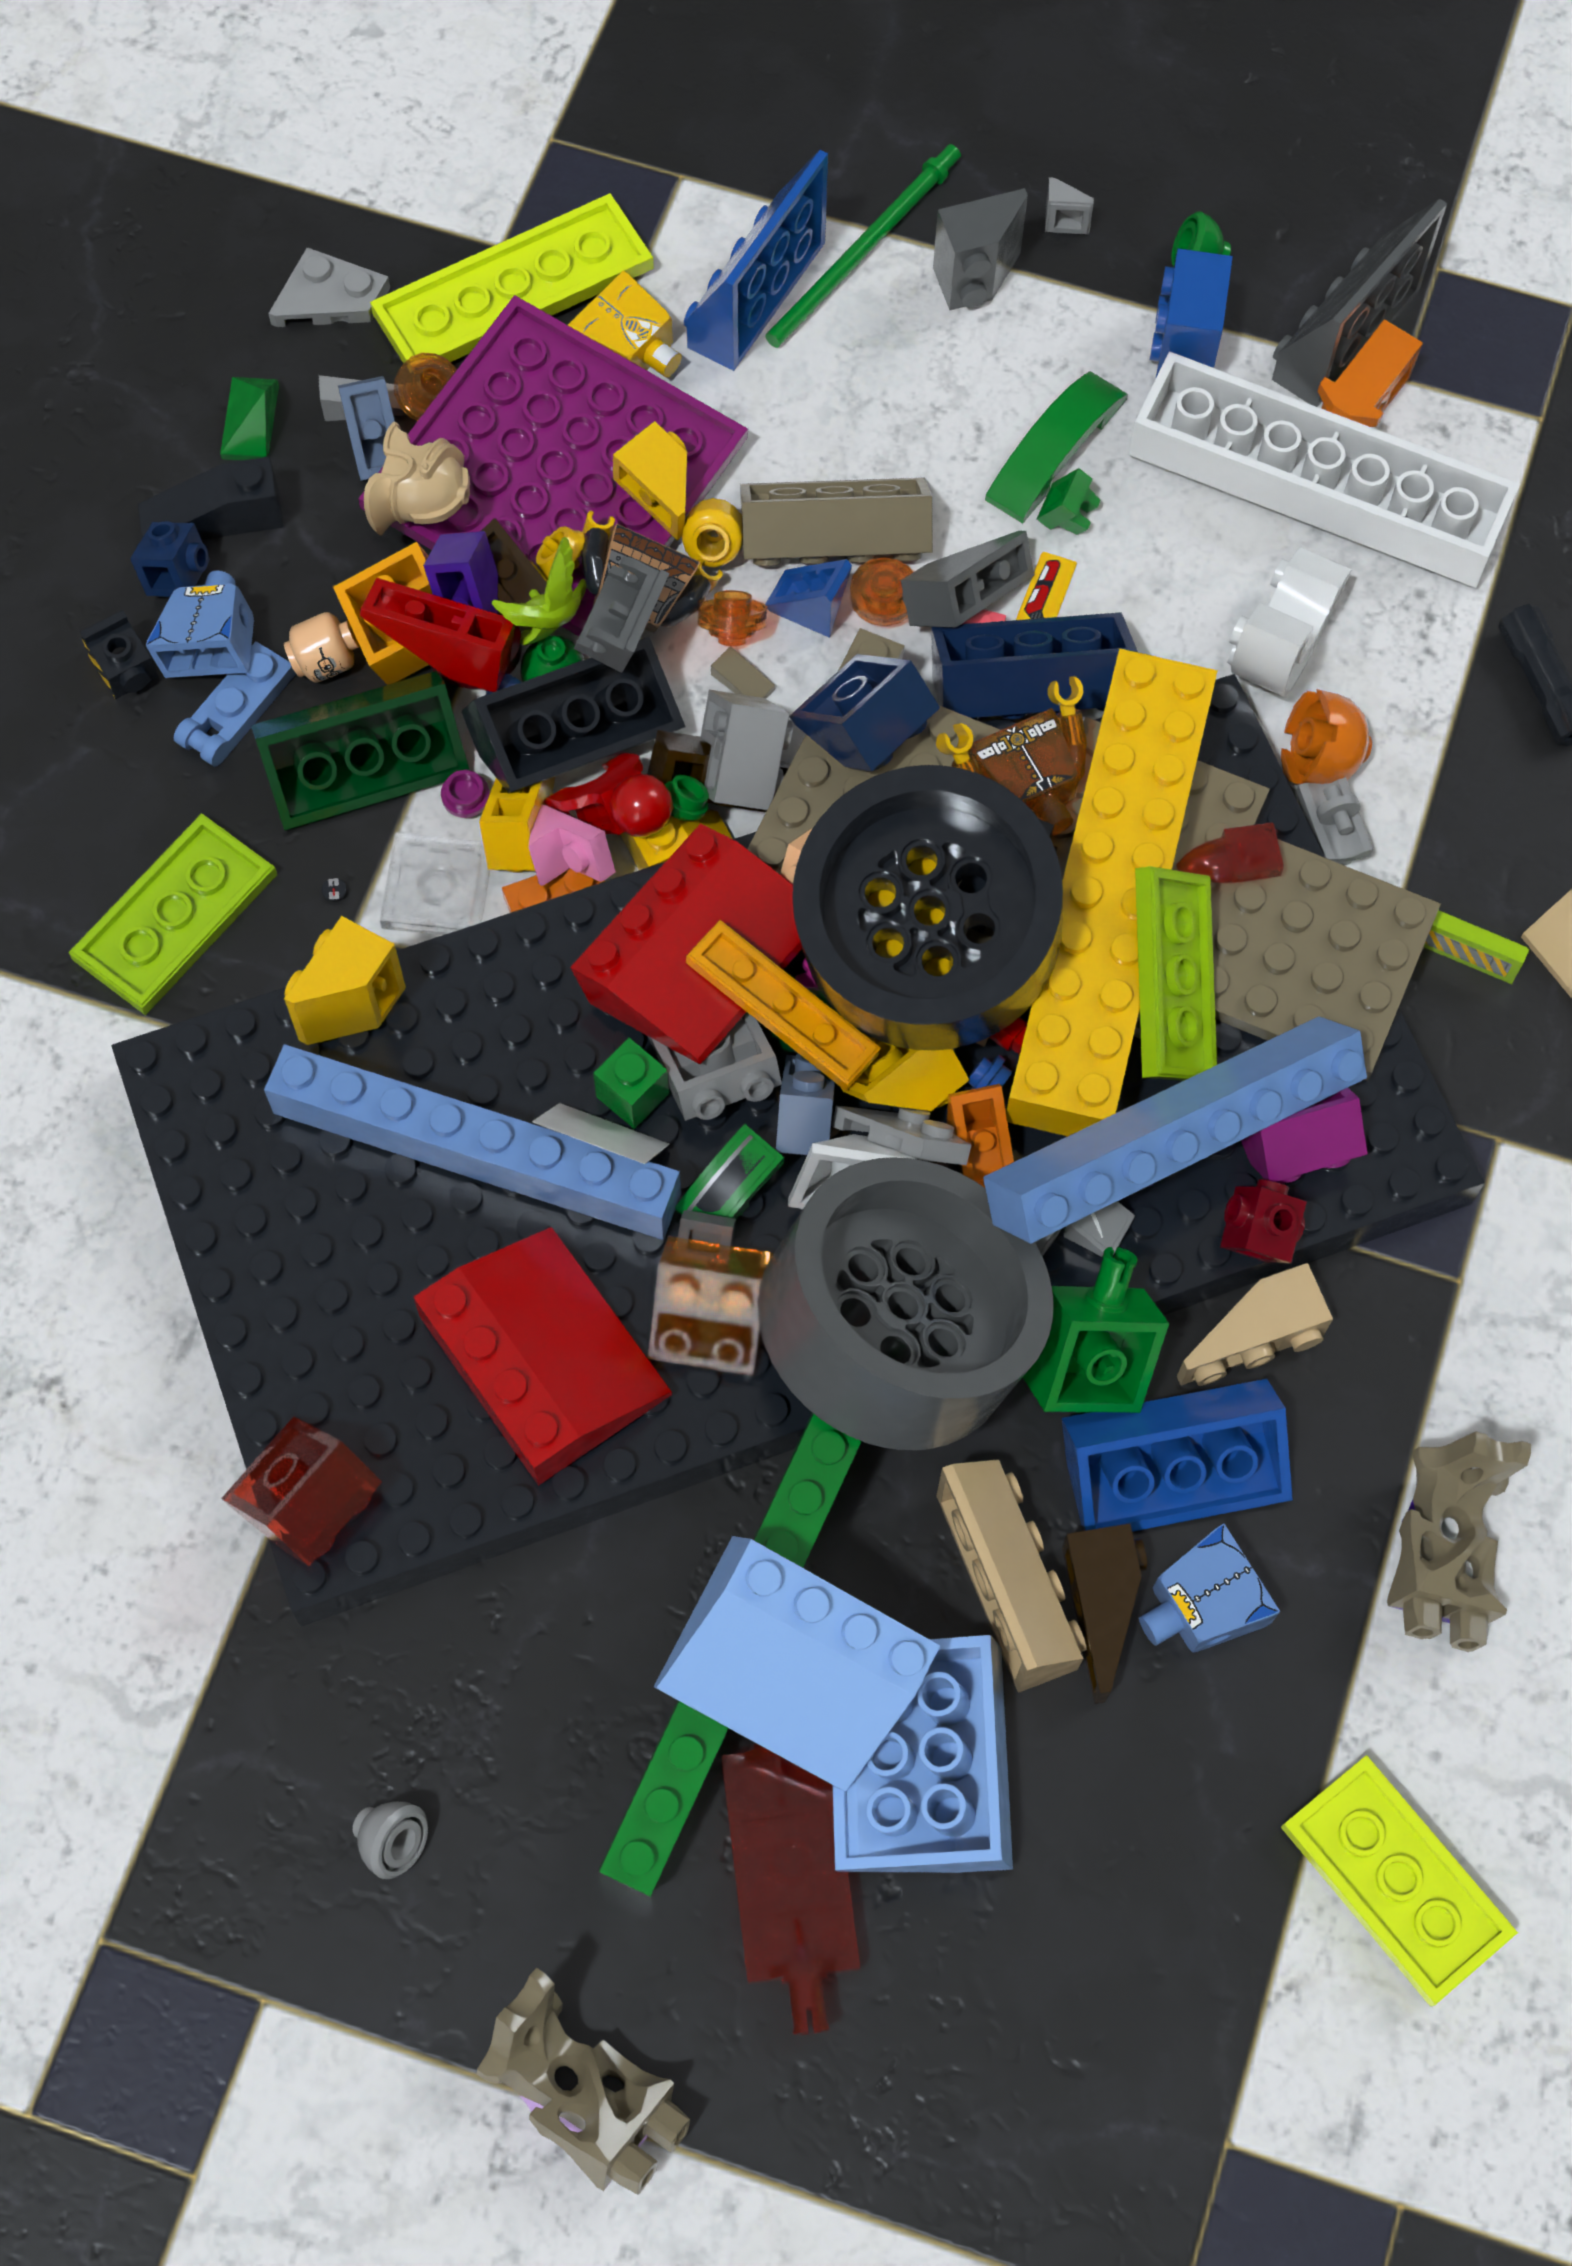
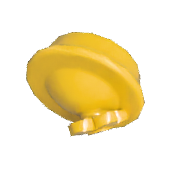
M563 526L543 539V544L537 552L536 563L547 579L560 541L564 537L568 538L570 547L573 550L572 560L575 565L574 569L579 567L580 562L577 558L582 554L581 551L585 543L583 532Z

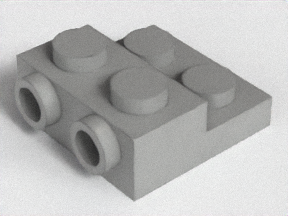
M748 1012L743 1015L701 1065L648 1036L661 1065L668 1070L669 1088L685 1121L696 1116L703 1120L713 1119L722 1113L726 1105L745 1098L753 1102L761 1101L772 1093L774 1087L782 1085L776 1055L758 1021Z

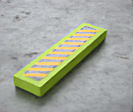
M1439 910L1424 944L1426 949L1509 984H1512L1529 952V949L1521 944Z

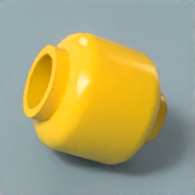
M716 498L703 500L691 508L686 517L682 532V542L687 554L697 561L703 559L705 562L702 566L714 568L726 565L736 558L743 543L742 515L737 508L726 500Z

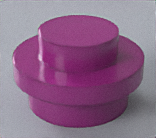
M470 770L454 772L447 778L441 788V799L444 808L450 814L460 818H470L480 814L484 810L490 794L485 779Z

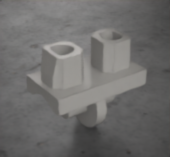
M1346 777L1328 784H1298L1296 789L1298 799L1325 858L1342 865H1348L1353 860L1371 856L1373 847L1359 813L1360 804L1358 798L1352 794Z

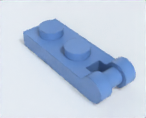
M255 641L251 646L248 673L227 674L192 717L184 719L178 725L174 733V742L186 750L194 748L199 751L201 759L214 767L220 765L252 728L251 725L257 722L294 678L296 673L290 662ZM211 727L219 731L218 734L212 736L206 734Z

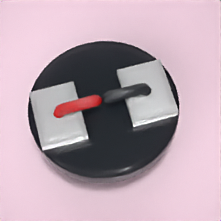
M338 878L328 879L322 886V894L329 901L342 899L347 890L345 883Z

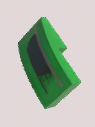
M744 1124L692 1184L676 1205L675 1211L681 1216L683 1211L687 1210L737 1220L749 1207V1200L784 1164V1157Z

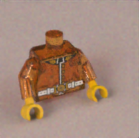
M1074 676L1069 677L1072 692L1066 700L1059 694L1057 681H1052L1048 687L1049 699L1054 704L1060 706L1061 712L1057 715L1050 708L973 742L972 731L967 725L962 723L954 724L953 729L958 736L957 747L951 744L950 738L946 733H941L936 738L938 750L945 755L953 756L952 767L978 773L1009 789L1034 812L1038 819L1054 824L1052 836L1060 834L1072 825L1074 820L1065 805L1075 799L1078 782L1085 775L1087 741L1082 712L1075 709V704L1083 695V685Z

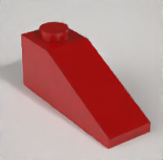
M377 577L360 609V616L447 678L491 692L498 690L511 660L515 625L502 615Z

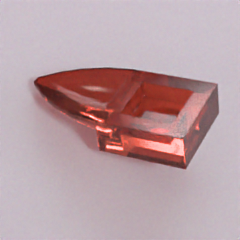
M1273 822L1224 829L1220 838L1207 841L1193 848L1176 864L1177 870L1210 876L1211 882L1235 883L1279 877L1284 869Z

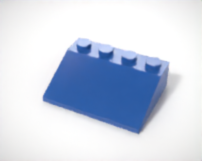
M819 150L779 191L769 207L764 205L759 210L753 229L746 238L741 237L738 239L732 250L730 260L723 270L717 269L709 281L707 292L700 302L694 301L690 305L684 318V326L687 328L688 349L733 371L737 368L825 244L828 153Z

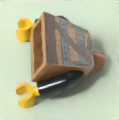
M589 511L582 530L585 536V543L581 558L586 588L595 595L594 603L612 565L620 567L619 564L622 557H631L658 571L662 569L670 573L645 627V630L655 633L660 626L674 627L698 611L707 595L723 576V572L720 569L715 576L706 574L702 569V565L705 562L703 559L697 561L617 523L613 528L615 523L613 516H609L606 525H599L592 519L594 511Z

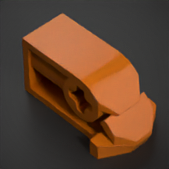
M1384 319L1336 382L1327 377H1324L1320 382L1317 392L1323 402L1321 408L1363 425L1376 427L1381 422L1384 414L1383 411L1411 377L1423 342Z

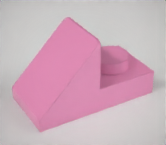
M541 804L529 838V851L540 886L545 885L569 868L600 882L616 873L605 831Z

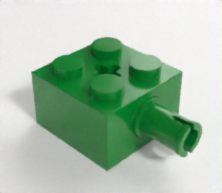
M1112 1247L1104 1250L1095 1286H1052L1053 1320L1050 1334L1040 1356L1023 1376L1024 1381L1044 1412H1141L1169 1322L1144 1288H1128L1133 1270L1138 1261L1137 1256L1129 1250L1117 1247L1114 1258V1249Z

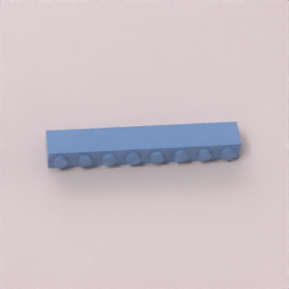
M1318 1016L984 1176L983 1179L993 1225L1031 1244L1366 1079L1367 1074L1360 1031Z
M283 1045L264 1089L273 1114L661 1240L665 1238L675 1212V1207L681 1196L680 1171L649 1161L643 1164L568 1135L289 1045Z

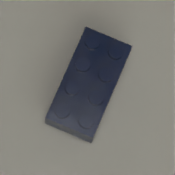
M1122 612L961 624L958 627H931L932 680L939 705L975 720L979 717L988 716L1019 719L1026 716L1027 713L1040 712L1061 715L1060 706L1054 704L1049 699L1048 687L1052 681H1057L1059 694L1066 700L1072 692L1069 684V677L1071 676L1077 677L1083 685V695L1075 704V709L1096 708L1097 710L1104 711L1119 648L1138 652Z

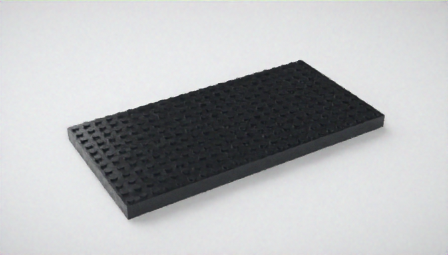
M1235 673L1216 679L1197 760L1270 788L1253 830L1325 858ZM1102 717L1095 720L1101 722ZM1082 724L1077 725L1078 731H1079V729H1080V727H1081ZM1065 730L1038 738L1033 742L1066 756L1071 748L1067 745ZM756 832L733 840L748 849ZM665 862L396 950L406 988L380 1027L306 1045L298 1039L284 1000L285 988H281L111 1045L292 1614L301 1627L796 1449L812 1412L791 1392L781 1379L769 1357L760 1330L758 1296L763 1273L770 1258L803 1210L788 1207V1198L807 1155L780 1153L784 1157V1164L749 1200V1207L736 1220L730 1267L727 1275L675 1266L681 1215L677 1211L673 1214L664 1240L273 1114L264 1091L285 1044L540 1127L543 1126L532 1121L561 1103L669 1143L666 1148L649 1162L680 1171L681 1196L679 1201L715 1156L744 1124L776 1150L781 1085L774 1087L772 1093L761 1101L753 1102L745 1098L726 1105L722 1113L713 1119L703 1120L696 1116L686 1121L669 1088V1094L635 1129L596 1097L593 1073L628 1038L632 1039L659 1063L660 1061L647 1035L589 1003L570 967ZM977 925L971 929L984 933L986 926ZM803 949L799 951L784 969L794 979L799 974L807 973L802 967V962L805 959ZM1032 1005L1021 1015L1026 1021L1029 1019ZM1399 1008L1369 1080H1362L1348 1087L1360 1100L1368 1154L1350 1159L1348 1164L1339 1168L1317 1169L1302 1174L1299 1179L1293 1182L1280 1183L1289 1187L1288 1196L1307 1201L1303 1215L1305 1227L1300 1240L1296 1243L1292 1262H1264L1220 1248L1226 1226L1224 1212L1229 1199L1234 1195L1235 1187H1256L1259 1179L1265 1180L1250 1164L1240 1140L1155 1182L1153 1186H1147L1118 1201L1135 1215L1134 1220L1118 1246L1129 1250L1138 1259L1128 1288H1144L1164 1316L1253 1284L1260 1279L1311 1263L1473 1203L1485 1182ZM1215 1020L1217 1065L1267 1041ZM758 1021L776 1055L782 1082L786 1055L796 1056L798 1052L785 1051L779 1043V1038H771L772 1032ZM1134 1036L1116 1113L1182 1082L1179 1080L1142 1078L1141 1039ZM988 1038L984 1047L973 1043L953 1048L967 1076H969L984 1056L991 1062L998 1055L1005 1059L1003 1065L1012 1071L1010 1077L1002 1086L1005 1110L1007 1111L1019 1060L1018 1053L1013 1050L1010 1052L1006 1051L990 1038ZM835 1083L832 1120L836 1105L894 1113L899 1112L900 1107L868 1103L847 1094ZM965 1083L956 1093L971 1090L973 1086ZM948 1103L928 1111L930 1112L929 1119L947 1124ZM1008 1122L1014 1162L1067 1137ZM831 1126L830 1139L852 1134L868 1136L869 1132L842 1131ZM928 1161L960 1173L958 1164ZM552 1227L672 1391V1395L538 1486L421 1320L413 1297L456 1268ZM1066 1227L1062 1228L1052 1245L1042 1256L1049 1273L1051 1286H1095L1103 1257L1065 1238Z

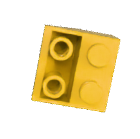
M341 916L332 930L326 929L319 936L314 946V956L303 971L298 970L292 975L285 988L284 1000L298 1039L306 1045L379 1028L406 988L395 944Z

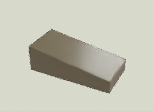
M731 646L711 665V676L735 694L766 699L775 690V684Z

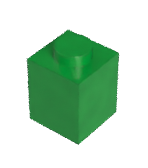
M630 1038L593 1073L596 1097L633 1129L669 1094L668 1070Z

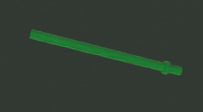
M949 144L936 158L930 157L922 165L920 175L766 333V340L771 346L775 348L780 347L936 183L941 185L948 178V170L961 158V153L956 146Z

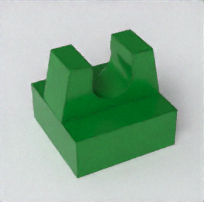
M1078 468L1053 482L1036 520L1050 530L1060 526L1076 535L1088 530L1091 522L1081 514L1080 509L1088 513L1096 509L1101 501L1089 488L1093 478Z

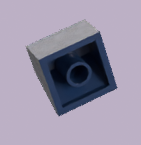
M856 654L789 717L794 725L844 767L872 772L888 764L893 758V752L906 739L921 733L927 726V720L940 709V706L911 660Z

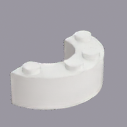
M1302 547L1298 548L1290 561L1282 559L1270 583L1276 590L1268 606L1259 603L1249 618L1245 616L1239 618L1232 632L1229 643L1234 646L1227 661L1231 665V673H1235V675L1286 697L1310 659L1352 569Z

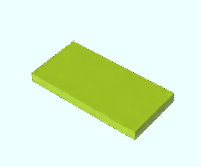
M201 813L68 953L75 963L146 1016L278 875L276 868Z
M1152 866L1135 868L1142 1078L1185 1081L1217 1065L1211 879L1207 875Z

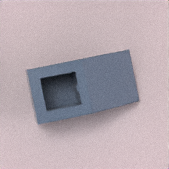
M799 1053L796 1056L786 1055L780 1091L776 1151L779 1153L808 1155L812 1143L830 1140L835 1082Z

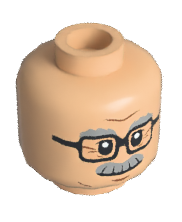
M330 612L321 613L292 626L289 631V641L284 643L288 660L297 676H306L315 683L322 682L351 669L354 665L353 650L360 647L349 621L340 623L338 618Z

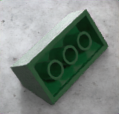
M438 671L251 725L284 830L442 784L454 772L470 770L446 686Z

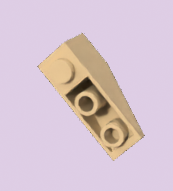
M1306 1263L1260 1279L1186 1357L1177 1374L1180 1385L1196 1381L1198 1386L1211 1384L1226 1376V1370L1245 1364L1247 1369L1256 1368L1274 1359L1275 1352L1289 1347H1293L1294 1352H1300L1323 1341L1322 1336L1326 1333L1333 1318L1309 1264Z

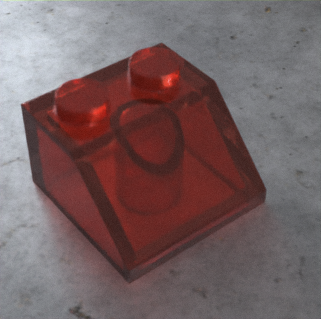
M293 1417L221 1499L283 1551L310 1566L316 1558L324 1555L332 1547L335 1536L352 1516L366 1508L371 1500L372 1493L382 1481L342 1441Z

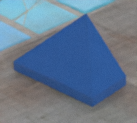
M847 559L786 569L764 606L778 616L830 638L852 564Z

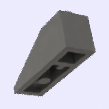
M1016 531L927 563L900 580L909 625L958 627L1032 578L1034 570L1027 532Z

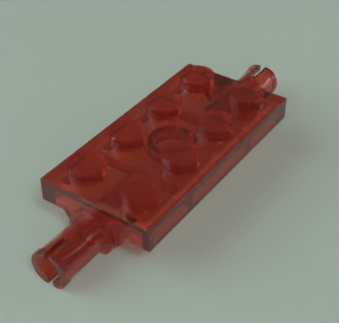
M755 1743L753 1750L721 1756L747 1982L749 1985L782 1980V1983L788 1984L794 2028L792 2029L793 2035H808L806 2010L811 2011L814 2034L830 2031L827 2023L822 1979L827 1978V1974L860 1970L848 1872H837L835 1870L833 1785Z

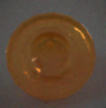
M420 353L411 356L400 367L394 380V395L400 408L410 418L418 421L457 371L456 367L448 359L435 353Z
M884 557L869 560L859 566L853 574L850 584L849 598L852 609L861 619L873 625L890 626L906 620L908 615L903 602V590L900 580L912 574L913 571L908 565L897 559Z
M720 591L714 594V599L703 602L698 610L697 624L701 628L709 630V634L718 638V643L721 645H744L746 638L754 636L756 631L766 627L767 606L762 602L752 600V595L744 591Z

